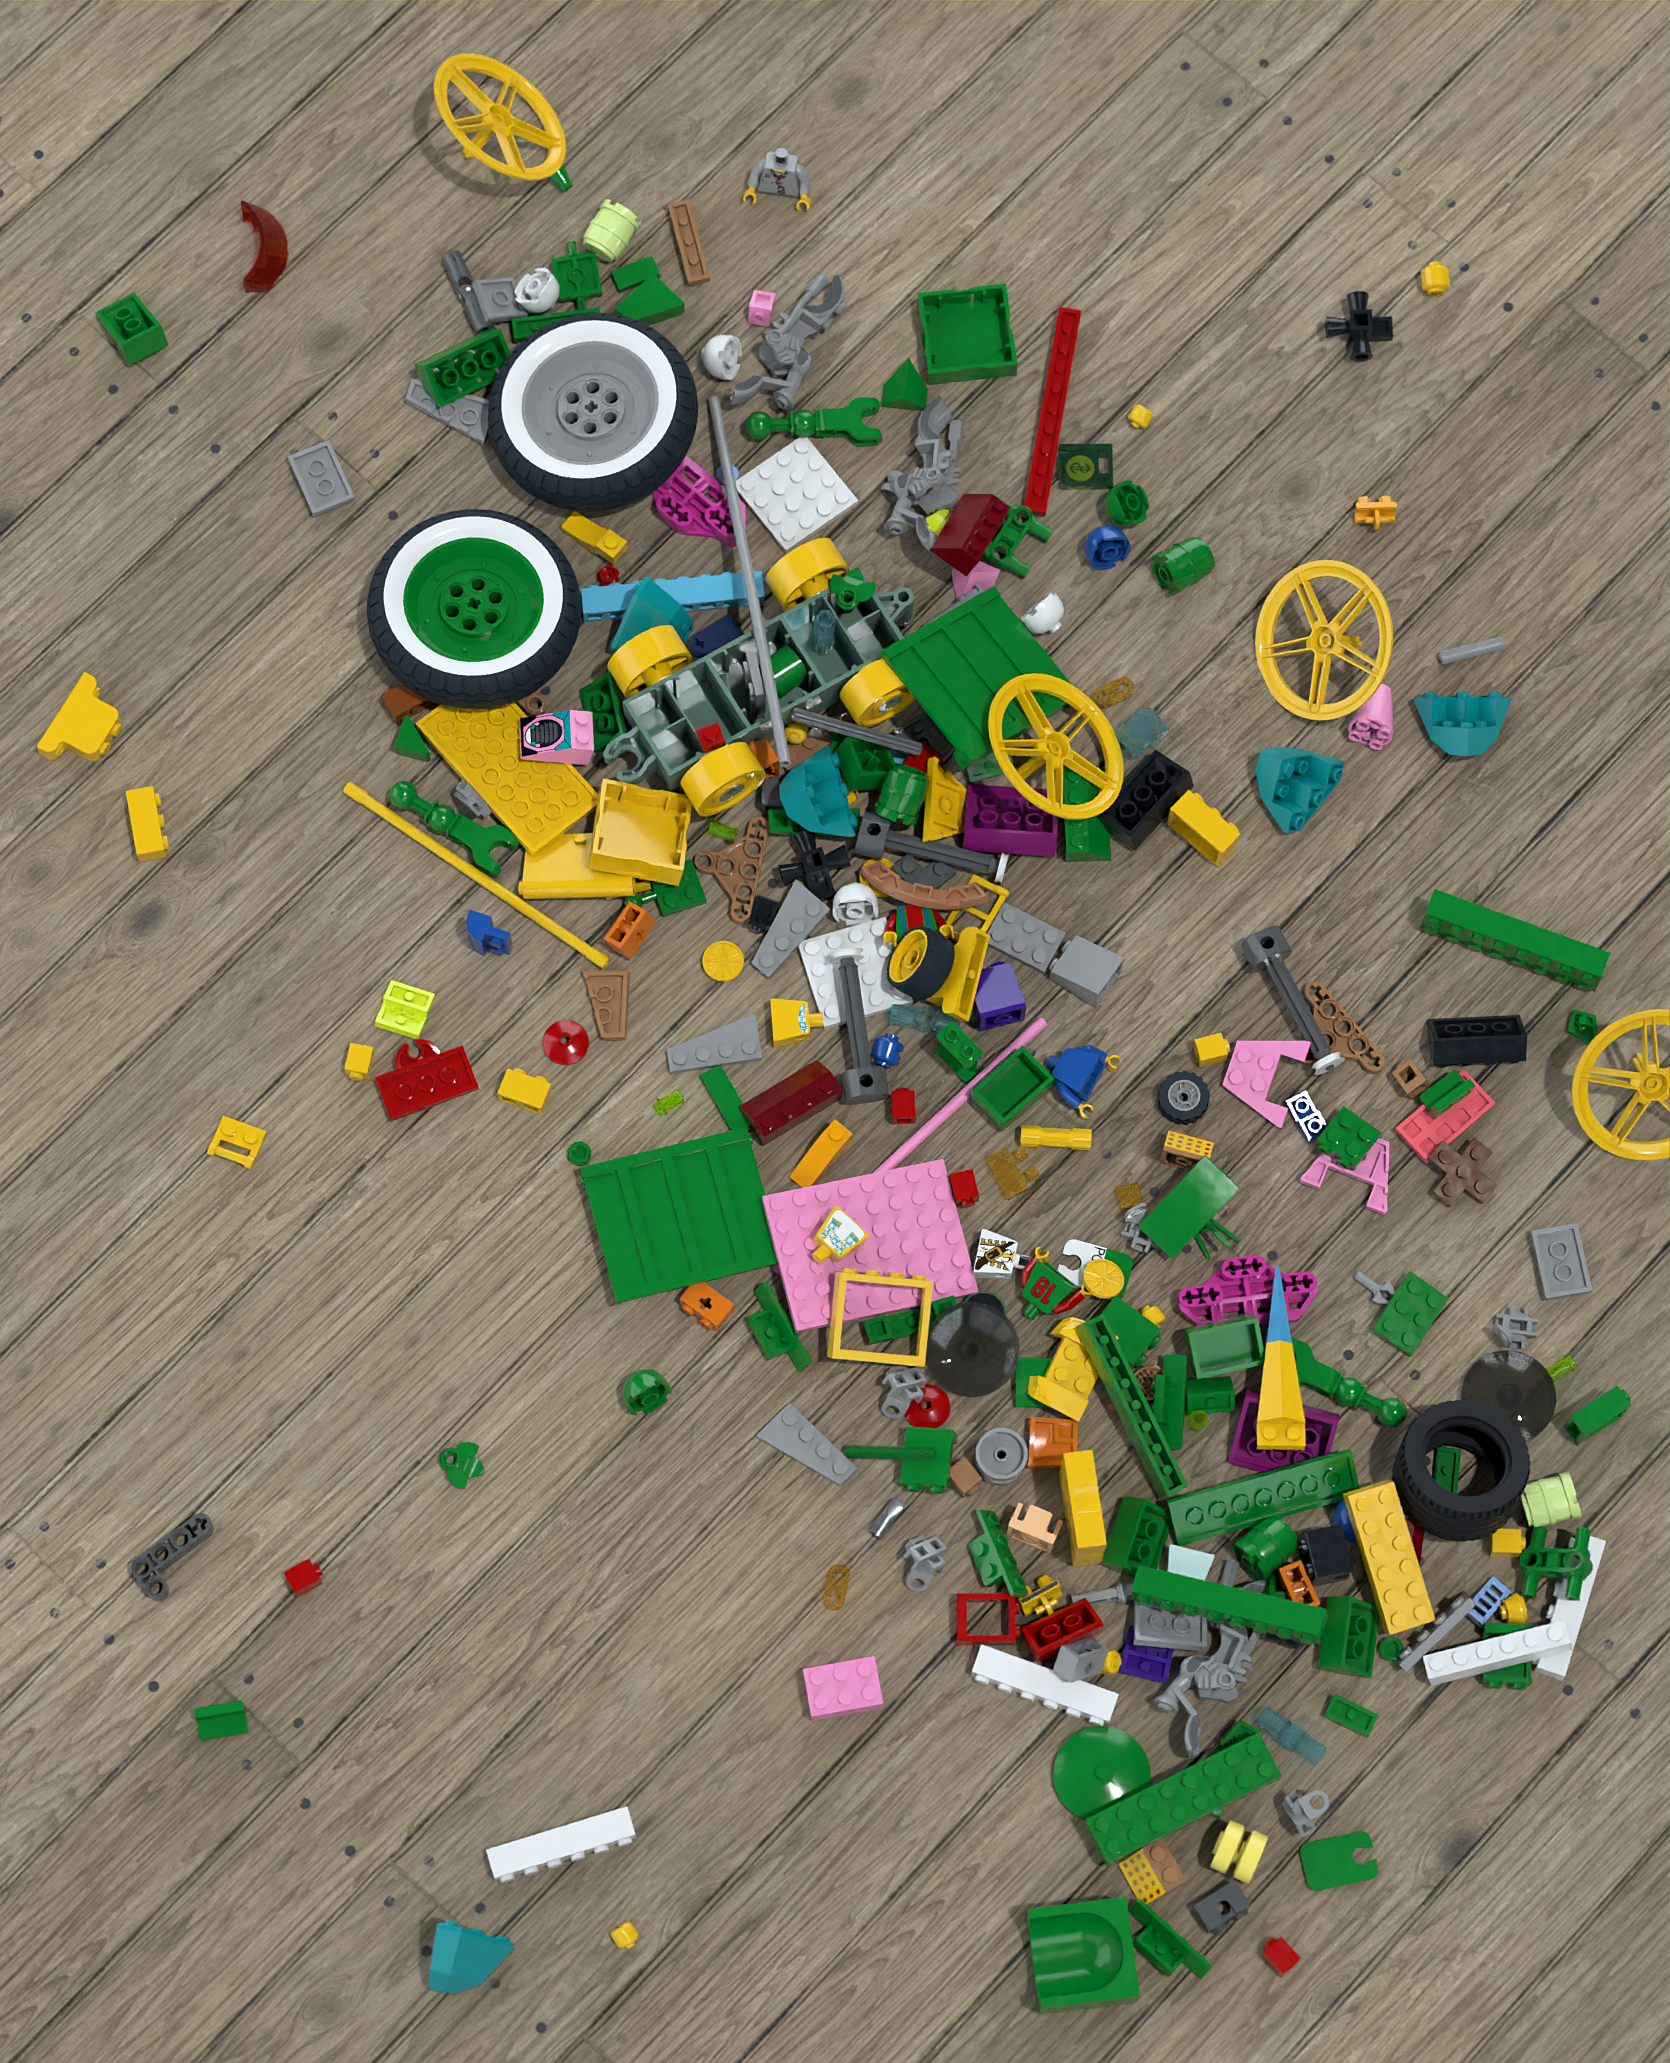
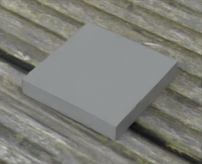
M514 277L475 280L472 286L486 323L512 321L511 319L528 316L526 309L515 299L517 298L515 294L517 285Z

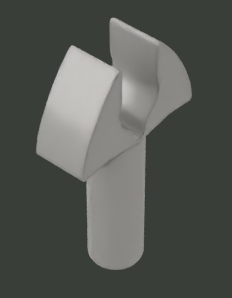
M1360 1271L1354 1276L1355 1280L1373 1292L1374 1298L1371 1301L1373 1304L1386 1306L1389 1301L1382 1298L1381 1293L1386 1292L1391 1297L1395 1293L1388 1280L1385 1285H1378Z

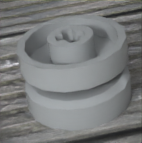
M996 1428L986 1432L980 1438L975 1452V1467L983 1480L994 1486H1006L1015 1483L1023 1475L1028 1460V1448L1024 1439L1017 1432L1008 1428ZM1001 1454H1002V1455H1005V1458H1004V1459H999V1458L997 1457V1455H998L999 1457L1001 1456Z

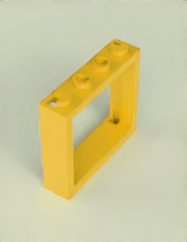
M843 1268V1272H835L827 1357L925 1367L933 1281L926 1280L924 1275L912 1274V1279L903 1278V1273L889 1272V1277L880 1276V1271L866 1270V1274H857V1269ZM847 1280L922 1287L916 1356L840 1349Z

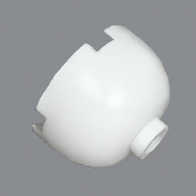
M546 268L535 269L536 273L532 276L529 274L525 275L515 289L516 301L529 312L541 313L554 307L559 297V284L554 275Z
M717 335L711 338L701 352V359L707 372L713 377L723 380H732L737 375L740 364L736 363L738 356L742 357L739 338L732 335Z
M1053 590L1043 597L1044 600L1042 599L1040 602H1037L1021 617L1020 621L1030 632L1044 634L1050 631L1054 633L1062 625L1059 621L1064 616V606Z
M860 883L847 884L841 887L833 899V916L835 920L839 922V919L846 921L847 926H855L869 922L874 917L877 918L878 899L873 890Z

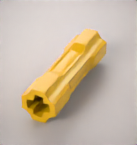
M1021 1125L1020 1146H1048L1090 1150L1092 1129H1058Z

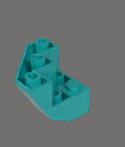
M646 576L633 589L634 595L621 617L622 622L616 635L609 644L611 656L635 636L657 626H673L683 643H685L694 630L693 620L683 606Z
M1424 692V696L1414 697V702L1428 735L1434 743L1449 755L1475 756L1482 755L1497 740L1511 703V697H1502L1501 692H1488V696H1470L1469 692H1456V696H1437V692Z
M830 745L790 770L779 785L780 800L787 816L806 830L854 837L856 836L855 827L858 826V822L849 806L847 799L849 791L846 783H843L838 767L841 764L837 752L833 753Z
M1285 747L1261 749L1256 767L1260 797L1283 832L1291 833L1303 829L1340 783L1345 761L1303 749Z
M444 1920V1924L437 1923L428 1988L430 1991L457 1995L483 1986L514 1951V1944L510 1942V1938L488 1936L481 1929L470 1928L469 1930L458 1927V1922Z

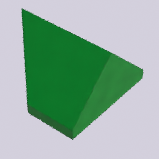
M909 358L884 384L881 407L924 411L926 408L928 389Z

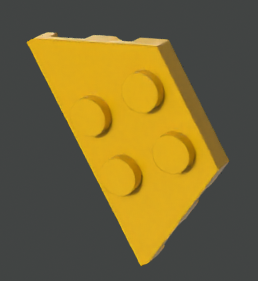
M937 757L928 759L927 774L929 784L925 798L923 842L925 843L964 833L967 789L955 779L949 770L944 771L938 765L940 760Z

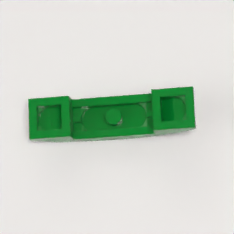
M850 808L858 822V826L855 827L856 833L859 832L861 827L860 808ZM785 809L768 810L769 833L794 836L806 830L789 818ZM815 832V837L836 836L831 834Z
M954 1295L931 1302L928 1331L961 1319ZM920 1307L891 1316L883 1315L863 1321L869 1343L888 1342L918 1334Z

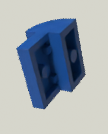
M469 910L467 928L474 950L482 956H485L488 948L497 955H503V953L510 955L513 948L510 932L493 927L491 916Z

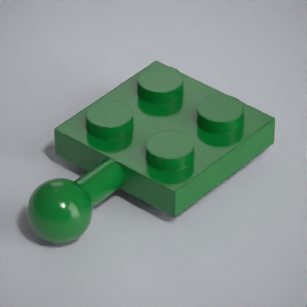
M691 859L684 863V871L679 886L650 881L652 892L643 895L635 893V896H627L625 898V907L629 901L642 907L645 903L657 900L663 917L707 903Z

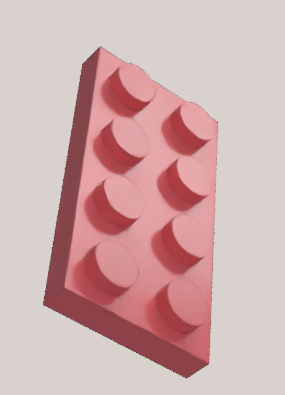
M1464 1069L1459 1075L1464 1081L1470 1079L1475 1085L1469 1095L1436 1119L1423 1104L1395 1128V1132L1426 1164L1429 1163L1427 1158L1441 1141L1450 1145L1496 1104Z

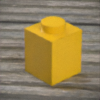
M1222 1033L1194 1040L1193 1049L1199 1068L1227 1060L1230 1046L1228 1040L1223 1039Z
M350 1043L345 1073L351 1080L363 1081V1079H370L375 1057L373 1047Z
M1497 1529L1494 1534H1490V1557H1519L1522 1551L1525 1550L1526 1544L1525 1536H1521V1529Z

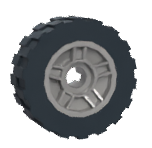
M1177 1071L1173 1075L1170 1074L1166 1080H1163L1158 1092L1157 1101L1161 1114L1168 1121L1175 1122L1177 1125H1188L1189 1123L1197 1122L1199 1118L1203 1117L1208 1108L1210 1100L1208 1086L1201 1077H1198L1193 1072ZM1181 1094H1184V1097L1188 1098V1100L1181 1101L1179 1098Z

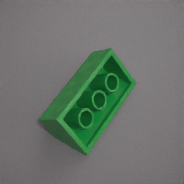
M488 328L414 365L422 385L438 407H442L494 382L500 368L510 355V351L501 329Z
M1063 766V804L1080 805L1092 801L1098 795L1101 788L1067 766ZM1097 816L1083 820L1063 818L1065 862L1111 861L1110 830Z

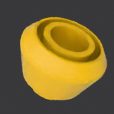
M1515 1593L1503 1600L1502 1605L1499 1606L1501 1619L1506 1620L1507 1624H1525L1527 1622V1609L1524 1598Z

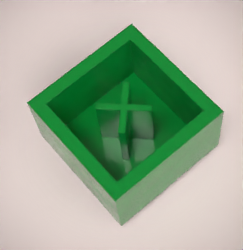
M846 737L834 751V753L837 752L841 764L839 766L849 791L882 789V782L885 780L889 768L893 767L895 763L890 748L852 737Z

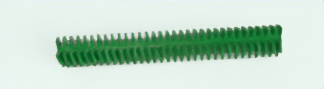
M845 1445L844 1454L848 1459H912L917 1461H935L937 1459L936 1448L934 1447L921 1448L919 1446L918 1448L917 1446L915 1448V1446H911L910 1448L908 1446L907 1448L905 1446L904 1448V1446H900L899 1448L897 1446L896 1448L894 1446L893 1448V1446L879 1447V1445L878 1447L876 1445L875 1447L874 1445L872 1447L871 1445L869 1447L868 1445H864V1447L863 1445L861 1447L860 1445H850V1447Z

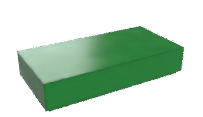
M653 256L611 271L619 293L640 286L652 274L661 278Z

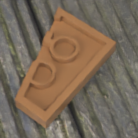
M583 971L602 1039L626 1040L630 973L628 971Z

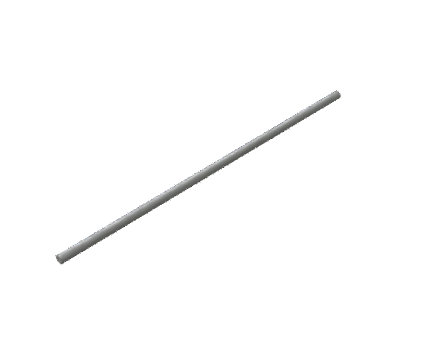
M711 396L708 399L779 764L781 767H789L791 759L719 397Z

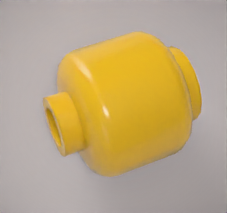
M1441 262L1428 263V266L1421 271L1422 290L1427 292L1429 296L1444 295L1445 291L1450 288L1449 268L1442 266Z

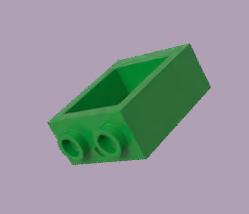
M1617 1385L1572 1414L1564 1427L1578 1446L1623 1417L1631 1406V1399L1624 1389L1621 1390Z

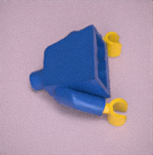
M1092 1045L1080 1046L1075 1049L1067 1048L1060 1058L1051 1055L1046 1063V1067L1053 1070L1052 1076L1055 1078V1088L1061 1098L1074 1109H1079V1116L1084 1120H1087L1088 1117L1083 1114V1109L1087 1108L1092 1113L1094 1110L1089 1104L1083 1105L1082 1101H1087L1105 1067L1110 1072H1115L1118 1069L1110 1061L1120 1062L1119 1056L1112 1055L1108 1057L1106 1052Z

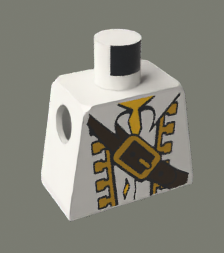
M982 1229L973 1275L975 1278L1011 1279L1013 1268L1024 1269L1029 1262L1030 1256L1016 1254L1017 1241Z

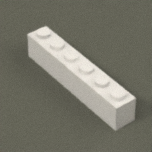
M1590 1536L1588 1550L1591 1554L1590 1560L1593 1564V1570L1582 1583L1580 1601H1571L1565 1598L1568 1579L1562 1578L1561 1583L1557 1582L1554 1588L1555 1604H1550L1546 1618L1550 1619L1548 1624L1565 1620L1572 1649H1574L1606 1541ZM1570 1538L1567 1549L1573 1548L1575 1538ZM1573 1650L1533 1660L1532 1663L1536 1664L1534 1672L1562 1681L1566 1675Z
M1565 1620L1425 1655L1423 1659L1431 1686L1572 1651L1573 1649Z
M981 1645L971 1676L975 1677L974 1680L984 1685H988L989 1682L998 1685L997 1689L1003 1692L1011 1693V1691L1020 1693V1697L1025 1700L1034 1702V1699L1044 1702L1043 1705L1047 1708L1057 1710V1707L1067 1710V1715L1075 1718H1080L1081 1715L1089 1718V1722L1097 1726L1109 1724L1119 1695L1081 1680L1072 1683L1066 1682L1051 1669L985 1645Z
M626 1806L487 1849L486 1852L495 1881L500 1880L501 1883H506L514 1880V1876L524 1873V1876L539 1872L538 1868L547 1866L548 1869L562 1865L561 1861L571 1858V1861H577L585 1858V1854L592 1851L595 1854L606 1852L609 1850L608 1846L618 1844V1847L629 1845L632 1843V1839L636 1838V1834Z

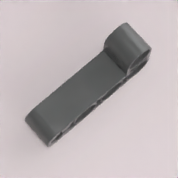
M199 1513L194 1515L132 1562V1574L152 1600L163 1601L169 1594V1587L160 1573L213 1534V1523L206 1514ZM200 1522L205 1524L206 1529L203 1531L198 1527ZM191 1529L196 1537L193 1538L188 1530ZM180 1536H187L188 1542L185 1545L179 1546L176 1544ZM166 1550L169 1552L165 1560L157 1559V1554L160 1551ZM141 1565H148L149 1570L146 1574H137V1570ZM162 1584L163 1589L160 1593L154 1594L151 1592L153 1585Z

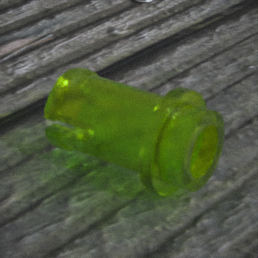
M713 820L708 833L712 834L711 837L715 835L734 843L739 830L720 823V820Z
M676 1089L662 1099L657 1098L653 1107L659 1116L662 1114L667 1115V1111L683 1103L684 1098L679 1090Z
M1564 1355L1562 1360L1546 1368L1545 1371L1548 1377L1551 1376L1550 1380L1554 1382L1566 1373L1574 1372L1577 1364L1571 1355L1567 1357Z
M1196 1410L1190 1415L1191 1430L1200 1432L1201 1429L1205 1428L1208 1423V1416L1204 1411Z

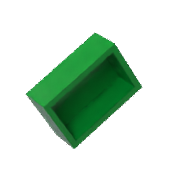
M1022 1045L971 1091L970 1099L1003 1132L1054 1086L1055 1078Z
M1253 1313L1184 1328L1192 1373L1197 1379L1264 1364L1265 1352L1259 1322Z

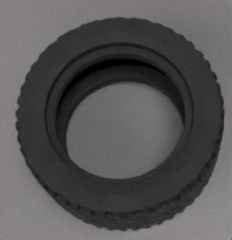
M1446 1401L1425 1409V1412H1421L1414 1419L1413 1423L1409 1425L1393 1464L1392 1481L1395 1484L1404 1514L1416 1526L1430 1535L1449 1541H1475L1494 1534L1497 1529H1501L1508 1522L1509 1518L1512 1517L1526 1487L1531 1461L1529 1460L1528 1446L1522 1438L1521 1432L1505 1415L1490 1406L1475 1401ZM1442 1446H1461L1473 1450L1482 1456L1492 1468L1496 1478V1487L1478 1496H1462L1449 1492L1432 1478L1426 1466L1425 1455Z

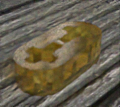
M1122 677L1102 685L1094 691L1093 702L1099 709L1110 708L1131 698L1134 684L1131 679ZM1120 685L1128 687L1127 693H1124L1123 690L1118 691L1120 690ZM1100 694H1103V696L1109 695L1106 702L1103 699L1098 700Z
M842 1564L832 1566L827 1576L823 1603L831 1611L839 1610L845 1602L850 1573L848 1568ZM838 1570H841L842 1575L846 1577L840 1579L838 1586L835 1585L836 1579L832 1574H837ZM833 1590H838L837 1598L841 1599V1601L831 1605L827 1597H832Z

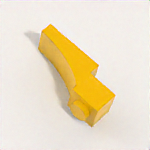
M574 511L561 526V531L596 556L599 554L613 565L628 549L627 541L611 529L607 530L593 523L577 511Z

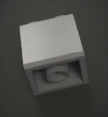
M1076 935L1073 941L1068 940L1062 949L1064 953L1060 959L1055 958L1051 963L1049 979L1096 1009L1121 974L1124 958Z

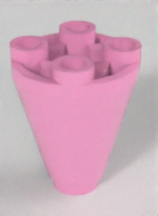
M1381 684L1375 694L1356 711L1348 727V737L1350 740L1368 745L1374 750H1381L1384 745L1391 742L1394 725L1393 698L1390 687Z

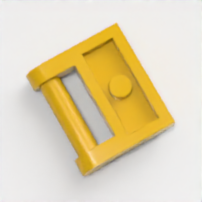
M223 1116L215 1136L208 1147L207 1154L213 1157L217 1155L244 1165V1168L252 1170L267 1132ZM224 1142L249 1151L250 1154L245 1156L222 1148L220 1144Z

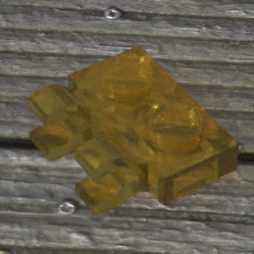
M1024 1146L1010 1154L1007 1148H1004L985 1158L1007 1200L1028 1190L1026 1183L1040 1178V1174L1035 1166L1020 1174L1015 1163L1029 1158Z

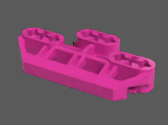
M685 456L681 465L672 476L652 492L657 516L680 535L717 538L728 547H736L731 515L727 513L729 504L725 487L688 456ZM684 469L686 470L685 476L694 482L693 485L680 475ZM707 489L710 490L708 495L716 500L717 504L713 503L703 494ZM739 499L746 532L745 503Z
M1259 1255L1229 1258L1223 1262L1222 1267L1204 1285L1186 1287L1180 1291L1177 1299L1179 1312L1197 1326L1241 1316L1224 1317V1313L1241 1311V1306H1243L1244 1315L1253 1313L1258 1318L1259 1327L1269 1326L1270 1311L1257 1312L1256 1309L1271 1307L1275 1269L1266 1265L1265 1260ZM1252 1264H1255V1267L1259 1268L1258 1272H1254V1269L1251 1268ZM1229 1267L1232 1268V1271H1235L1234 1275L1227 1271ZM1304 1271L1289 1274L1280 1272L1282 1286L1286 1288L1284 1298L1288 1322L1295 1323L1300 1320L1309 1304L1317 1295V1280L1310 1272ZM1292 1281H1295L1294 1287L1296 1286L1294 1292H1292V1289H1293V1286H1291ZM1302 1281H1305L1309 1287L1305 1288L1304 1285H1301ZM1209 1293L1216 1297L1215 1301H1211V1298L1208 1297ZM1186 1296H1189V1299L1192 1300V1304H1188V1302L1184 1300ZM1304 1303L1300 1309L1297 1307L1289 1308L1290 1304ZM1209 1311H1211L1212 1321H1210V1319L1200 1321L1197 1318L1201 1316H1208Z

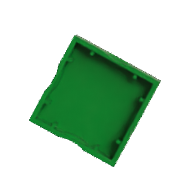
M1006 283L977 286L966 290H940L918 293L917 308L928 385L1017 376L1018 363L1014 335L1012 334L1009 322L1010 307Z

